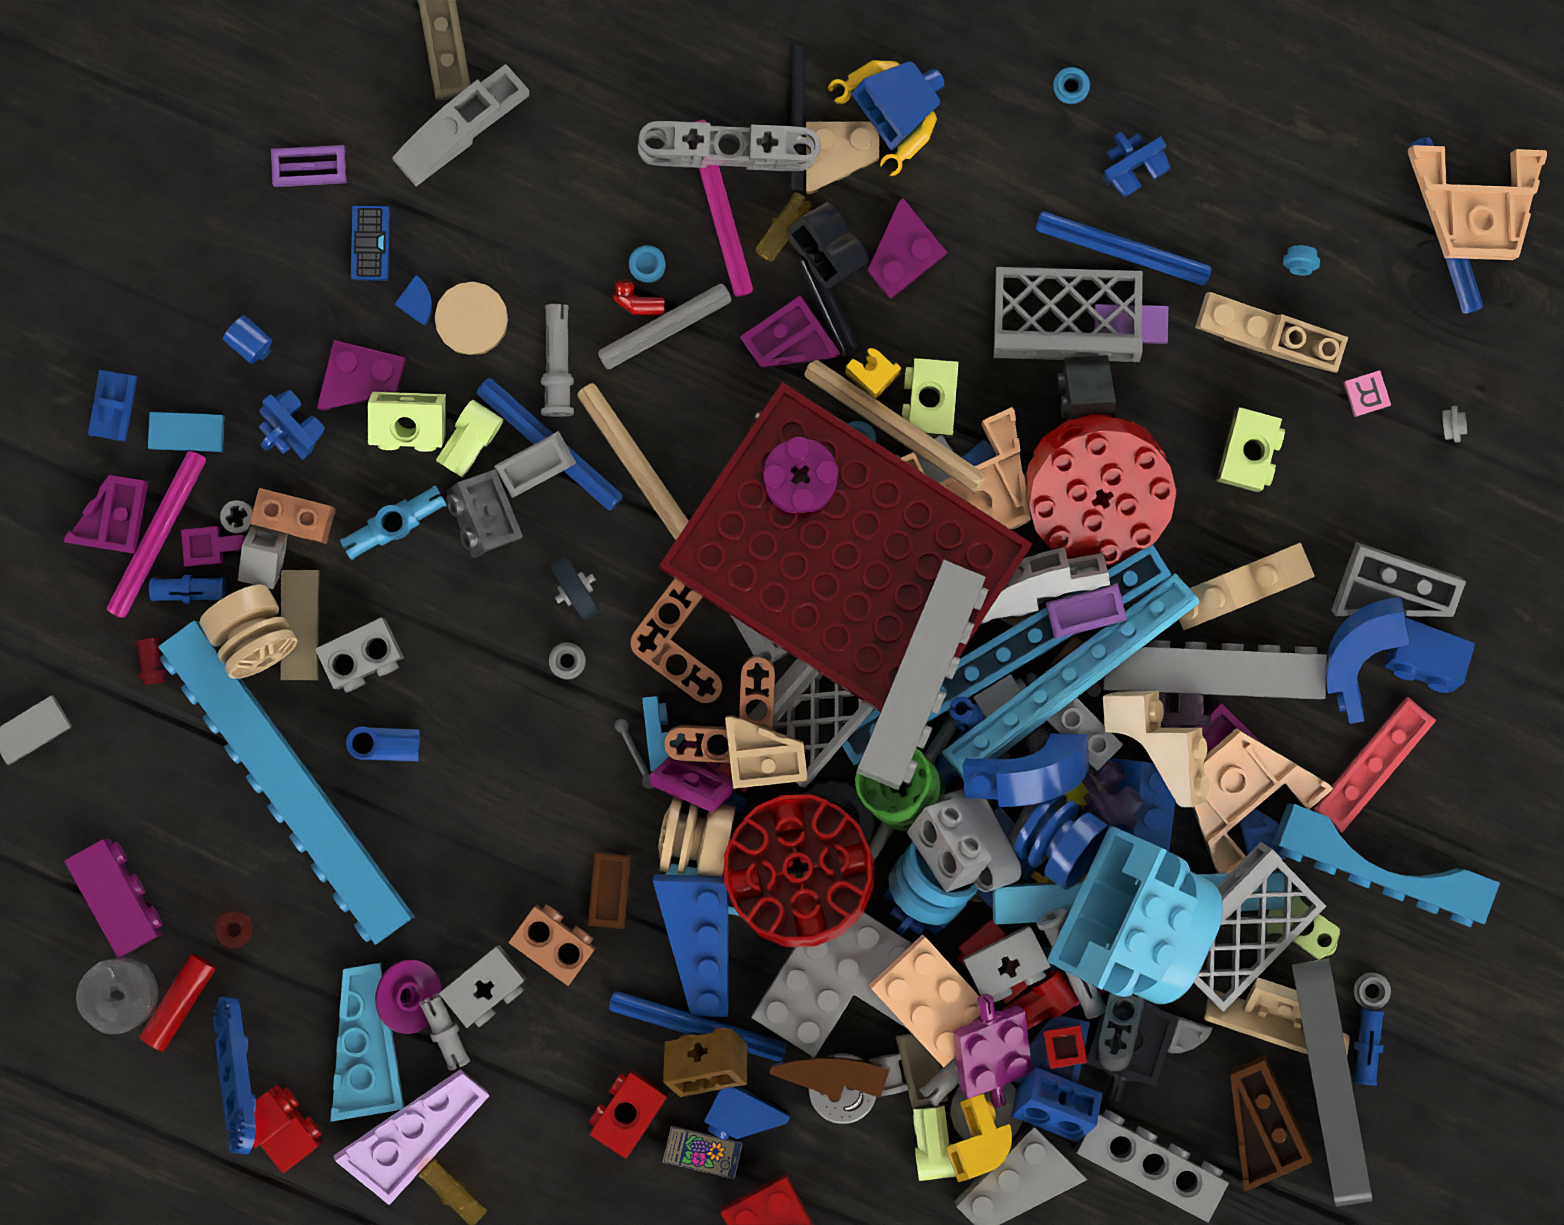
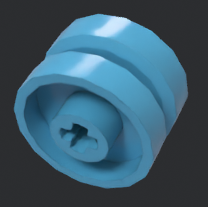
M911 841L905 853L893 865L889 874V889L896 904L908 916L921 923L931 925L949 923L959 915L966 906L967 901L978 891L976 885L971 883L945 892L913 841Z

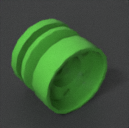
M917 748L911 759L918 763L909 784L902 781L899 790L856 773V790L862 803L881 822L894 830L907 832L925 807L937 804L939 797L946 794L944 779L940 772ZM908 785L909 787L907 788V795L902 797L901 795L904 794V787Z

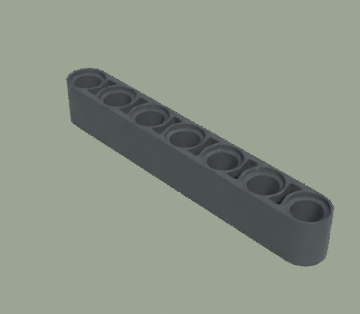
M1329 958L1292 964L1335 1206L1340 1207L1372 1202Z

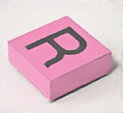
M1380 370L1343 382L1354 417L1391 406Z

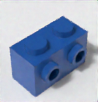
M1406 618L1410 645L1390 648L1384 667L1393 670L1394 675L1399 678L1423 681L1428 683L1430 689L1441 693L1453 692L1464 684L1475 643Z

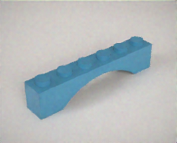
M1287 803L1272 842L1273 845L1282 848L1280 851L1282 856L1301 862L1302 856L1316 861L1314 865L1316 869L1335 875L1337 869L1350 874L1348 878L1350 882L1369 888L1371 882L1384 887L1382 892L1384 895L1403 901L1405 895L1418 900L1416 907L1434 914L1438 913L1439 908L1452 913L1450 920L1468 927L1472 926L1473 921L1485 924L1500 885L1497 881L1460 868L1424 876L1399 875L1388 872L1368 862L1356 853L1339 835L1329 817L1292 803Z

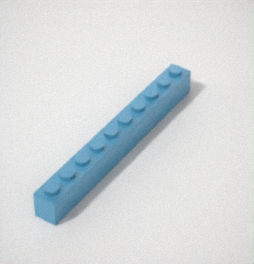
M1152 544L1150 547L1142 549L1109 569L1110 585L1107 586L1118 584L1122 602L1125 606L1171 577V573ZM1085 590L1074 591V592H1071V593L1067 594V595L1064 596V597H1068V596H1072V595H1076V594H1080V593H1084V592H1088V591H1085ZM1047 608L1042 609L962 657L953 678L949 679L946 677L942 683L940 691L945 692L946 696L939 713L930 712L926 724L951 710L950 703L955 698L966 697L969 699L1076 634L1054 639ZM876 709L870 712L842 745L854 767L858 766L861 762L881 714Z
M199 621L191 622L158 646L164 654L160 657V660L165 668L172 675L177 672L184 681L185 685L181 689L186 697L194 705L197 702L200 703L207 713L203 716L205 723L214 734L221 732L228 742L224 748L236 764L242 761L250 772L246 775L248 782L258 794L264 791L272 802L268 805L272 815L279 823L285 820L293 833L289 837L301 853L307 850L315 861L311 864L315 874L323 883L328 880L336 890L332 895L336 903L344 912L350 910L358 922L354 926L360 936L366 942L372 940L376 945L415 917L244 681L242 679H231L224 669L226 663H222L217 656L220 648L213 646L209 642Z

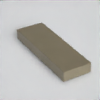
M418 0L435 98L437 101L455 98L471 85L456 0Z
M281 570V617L287 620L289 624L288 630H292L298 640L296 647L281 659V680H319V657L315 650L319 647V570Z

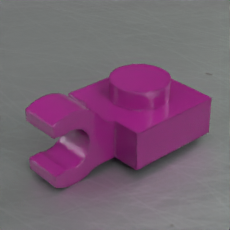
M218 526L181 530L184 566L223 564V552H241L246 536L221 537V528Z

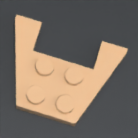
M1413 145L1408 148L1410 161L1445 258L1514 260L1519 257L1531 216L1529 209L1533 195L1537 193L1540 180H1538L1541 166L1545 164L1547 150L1516 149L1510 152L1512 187L1446 184L1445 146Z
M1013 407L991 416L981 423L997 455L974 466L985 474L981 487L971 491L952 477L939 483L1011 530L1031 520L1026 499V484L1024 473H1022L1019 438H1017L1016 416ZM914 452L901 458L924 473Z
M1237 728L1207 753L1204 759V772L1209 780V792L1206 796V802L1192 807L1216 873H1231L1246 857L1227 832L1284 783L1306 809L1312 808L1333 790L1326 781Z

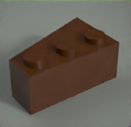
M1266 1054L1232 1068L1230 1077L1245 1192L1312 1163V1152Z

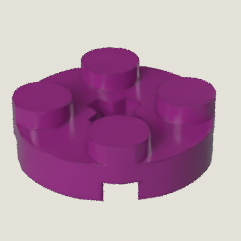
M794 437L789 441L779 444L767 457L763 475L766 493L778 508L788 513L797 514V512L817 511L830 501L836 490L838 468L834 457L822 444L803 437ZM804 467L808 469L807 477L810 479L809 483L805 484L801 481L796 485L792 482L794 475L791 471L794 468L800 470Z

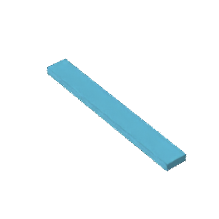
M1176 573L1125 611L1127 621L1104 627L942 751L943 756L962 779V765L965 758L997 759L1200 603L1198 597Z
M1274 870L1267 877L1266 891L1284 890V874L1280 870ZM1230 873L1198 875L1211 881L1217 887ZM1079 881L1068 890L1063 889L1055 882L1009 884L993 890V922L995 924L1037 922L1044 914L1059 908L1067 909L1069 914L1084 881ZM1266 897V910L1283 909L1284 897ZM1247 898L1241 904V911L1258 910L1259 898Z

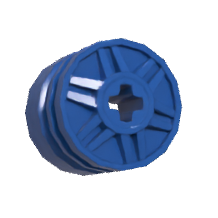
M1061 795L1057 798L1041 802L1033 810L1017 836L1013 850L1019 858L1023 860L1028 858V864L1034 868L1048 860L1044 875L1063 889L1068 890L1078 883L1090 869L1109 826L1089 812L1076 820L1079 805L1072 800L1067 803V796Z

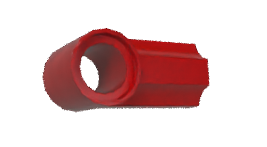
M1059 969L1046 973V977L1033 983L1031 989L1017 996L1008 1004L1001 1006L1000 1011L1018 1005L1025 1011L1027 1030L1050 1016L1051 1018H1056L1069 1011L1079 1000Z

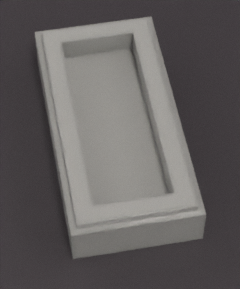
M558 431L495 465V468L513 498L573 466L576 462Z
M49 696L0 726V754L7 765H11L72 728L71 723L54 696Z

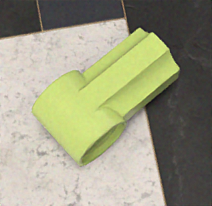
M471 400L458 418L455 425L456 430L436 461L463 478L484 446L487 447L493 440L504 419L475 400Z
M934 1105L914 1108L913 1119L918 1148H915L919 1181L956 1177L946 1149L947 1146L952 1144H949L945 1106L938 1105L935 1107Z

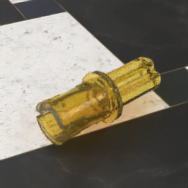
M793 193L792 198L778 218H772L771 222L773 225L756 247V253L766 261L772 262L788 241L789 237L786 229L800 217L807 214L813 207L809 200L803 201L805 197L801 194Z

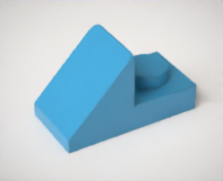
M658 696L642 698L651 771H654L669 758L664 746L665 737L668 732L662 733V725H668L666 703L659 704ZM679 733L676 740H671V745H675L678 748L684 741L685 734Z

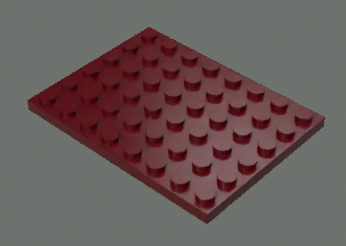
M782 382L660 563L659 569L881 713L943 561L946 560L986 577L982 587L989 590L981 610L973 608L968 620L975 624L968 639L969 642L1031 548L1032 543ZM794 437H803L822 444L832 454L838 468L837 485L832 498L821 509L810 513H788L778 508L769 499L763 481L764 466L769 454L779 444L789 441ZM804 467L800 470L794 468L791 471L794 475L792 482L796 485L801 481L805 484L809 483L810 479L807 477L809 470ZM959 642L954 656L959 658L966 645Z

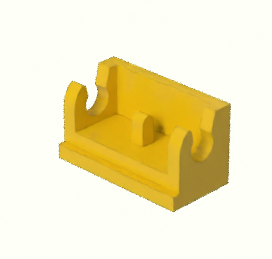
M869 348L868 353L870 356L866 357L868 363L865 368L863 364L853 359L846 366L845 374L861 390L877 399L899 376L901 367L897 363L893 365L878 350Z

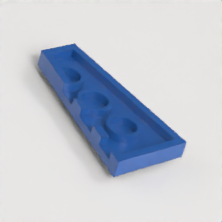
M654 874L653 884L690 1014L694 1016L728 1017L729 909L728 891L724 884V877Z

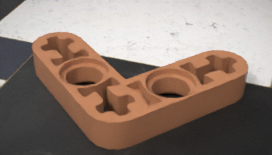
M674 579L633 633L631 647L639 658L695 700L701 703H711L719 698L722 692L721 679L716 673L671 640L703 597L695 591H690L685 600L691 601V604L686 609L678 599L669 596L673 590H676L680 595L685 588L684 584ZM673 603L679 608L680 617L675 623L665 624L660 620L659 610L664 604ZM651 619H654L659 627L668 630L669 633L663 638L659 632L654 639V643L657 645L656 650L651 651L647 649L643 653L639 650L641 643L638 641V638L641 634L646 637L650 635L654 628L647 624ZM674 654L684 656L687 661L686 671L678 676L670 674L666 668L668 658ZM694 665L701 668L696 673L699 678L707 680L711 677L715 680L712 686L716 691L712 696L708 693L703 697L699 696L697 692L700 688L693 681H690L689 687L682 684V681L691 674Z
M752 656L743 664L739 718L760 726L767 725L768 729L773 730L775 669L771 660L765 656ZM755 663H762L763 670H769V676L765 675L761 680V690L769 688L768 695L761 692L746 694V687L754 689V676L748 675L747 670L754 669ZM754 699L765 702L768 710L763 718L757 720L752 719L746 713V705ZM680 725L670 729L665 737V751L675 760L730 763L729 748L725 753L717 755L713 754L707 745L709 738L717 734L723 735L728 740L726 727ZM682 733L685 734V740L697 741L696 733H703L704 736L701 744L703 754L695 753L697 746H686L684 752H677V746L671 745V740H676L678 734Z

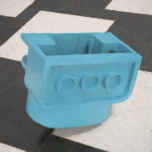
M1110 825L1047 962L1117 996L1126 997L1135 994L1156 1004L1173 1002L1185 994L1196 980L1218 933L1223 915L1221 894L1211 881L1191 872L1187 862L1181 857Z

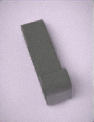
M1110 993L1099 1038L1098 1051L1099 1061L1106 1069L1120 1071L1129 1065L1143 1010L1144 998L1135 994L1122 997ZM1119 1009H1126L1133 1014V1017L1129 1020L1121 1021L1114 1016V1012ZM1115 1034L1121 1036L1120 1049L1117 1055L1110 1053L1114 1045Z

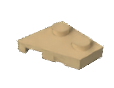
M806 122V128L812 129L817 133L821 143L815 162L806 170V194H813L818 189L836 180L839 181L852 172L879 160V133L871 122ZM806 146V155H809L811 152Z
M732 715L725 717L733 789L808 781L803 741Z

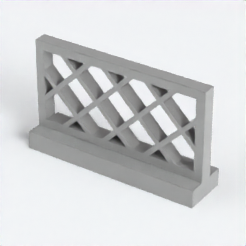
M996 267L993 358L1064 360V358L1108 355L1109 361L1140 362L1143 340V271ZM1003 278H1019L1027 288L1018 297L1013 299L1003 289ZM1028 278L1037 279L1032 283ZM1045 279H1055L1064 288L1051 301L1037 288ZM1065 279L1074 280L1069 284ZM1082 280H1092L1101 289L1088 302L1074 289ZM1101 280L1110 281L1105 285ZM1118 281H1134V294L1124 303L1110 290ZM1031 292L1045 304L1032 318L1018 305ZM1067 293L1082 306L1069 319L1055 306ZM1104 294L1119 306L1106 320L1092 307ZM1003 299L1009 304V305H1008L1007 307H1005L1004 309H1003ZM1133 302H1134V313L1127 307L1128 305L1132 304ZM1012 309L1027 322L1018 331L1002 330V318ZM1049 310L1063 322L1055 332H1045L1036 323ZM1085 311L1100 323L1091 333H1082L1073 324ZM1124 311L1134 322V334H1119L1109 323ZM1030 327H1032L1035 331H1027V330H1028ZM1069 328L1072 332H1063V331H1064L1065 329ZM1105 328L1108 333L1100 332Z
M797 659L774 685L773 731L779 728H787V736L795 738V727L811 726V745H804L805 752L811 751L810 765L807 768L808 781L796 782L800 787L806 788L874 708L859 699V709L851 716H843V697L854 695L847 690L843 691V688L836 683L835 691L819 693V680L823 675ZM835 698V717L819 718V699ZM761 700L748 716L756 720L763 718L768 711L765 702ZM811 700V719L795 721V708L801 701ZM835 724L834 738L829 743L819 744V725Z
M1262 842L1217 886L1223 902V915L1220 926L1233 924V943L1215 944L1214 939L1207 954V970H1200L1194 981V984L1223 1012L1326 907L1282 861V858ZM1278 868L1284 874V890L1266 891L1267 877ZM1292 883H1293L1299 890H1291V889H1292ZM1305 896L1312 905L1303 915L1291 916V897ZM1266 897H1284L1283 916L1266 917ZM1247 898H1259L1258 917H1241V904ZM1283 922V935L1276 942H1265V923ZM1258 923V942L1240 943V924ZM1241 949H1257V962L1251 968H1239ZM1215 950H1232V969H1214ZM1232 975L1231 989L1220 998L1213 991L1214 976ZM1207 976L1206 983L1200 977Z

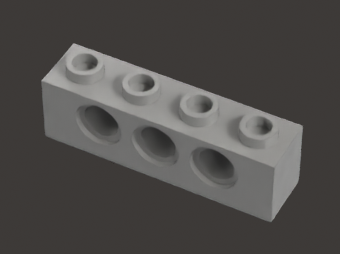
M1105 1109L1103 1115L1099 1113L1097 1126L1077 1142L1074 1148L1075 1152L1209 1223L1229 1184L1221 1177L1223 1170L1207 1161H1203L1201 1166L1188 1160L1191 1153L1172 1143L1168 1149L1157 1144L1155 1141L1158 1136L1140 1126L1137 1127L1136 1131L1123 1126L1125 1119L1108 1109ZM1118 1136H1124L1129 1139V1149L1122 1155H1115L1110 1150L1112 1140ZM1153 1153L1161 1155L1162 1165L1157 1171L1147 1172L1144 1170L1143 1161L1146 1156ZM1183 1171H1191L1195 1176L1194 1184L1188 1189H1179L1176 1185V1178Z

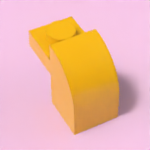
M984 1093L960 1102L972 1137L946 1147L958 1182L994 1170L1004 1162L1011 1148L1012 1131L1010 1124L996 1128L994 1121H996L994 1107L989 1100L985 1099Z

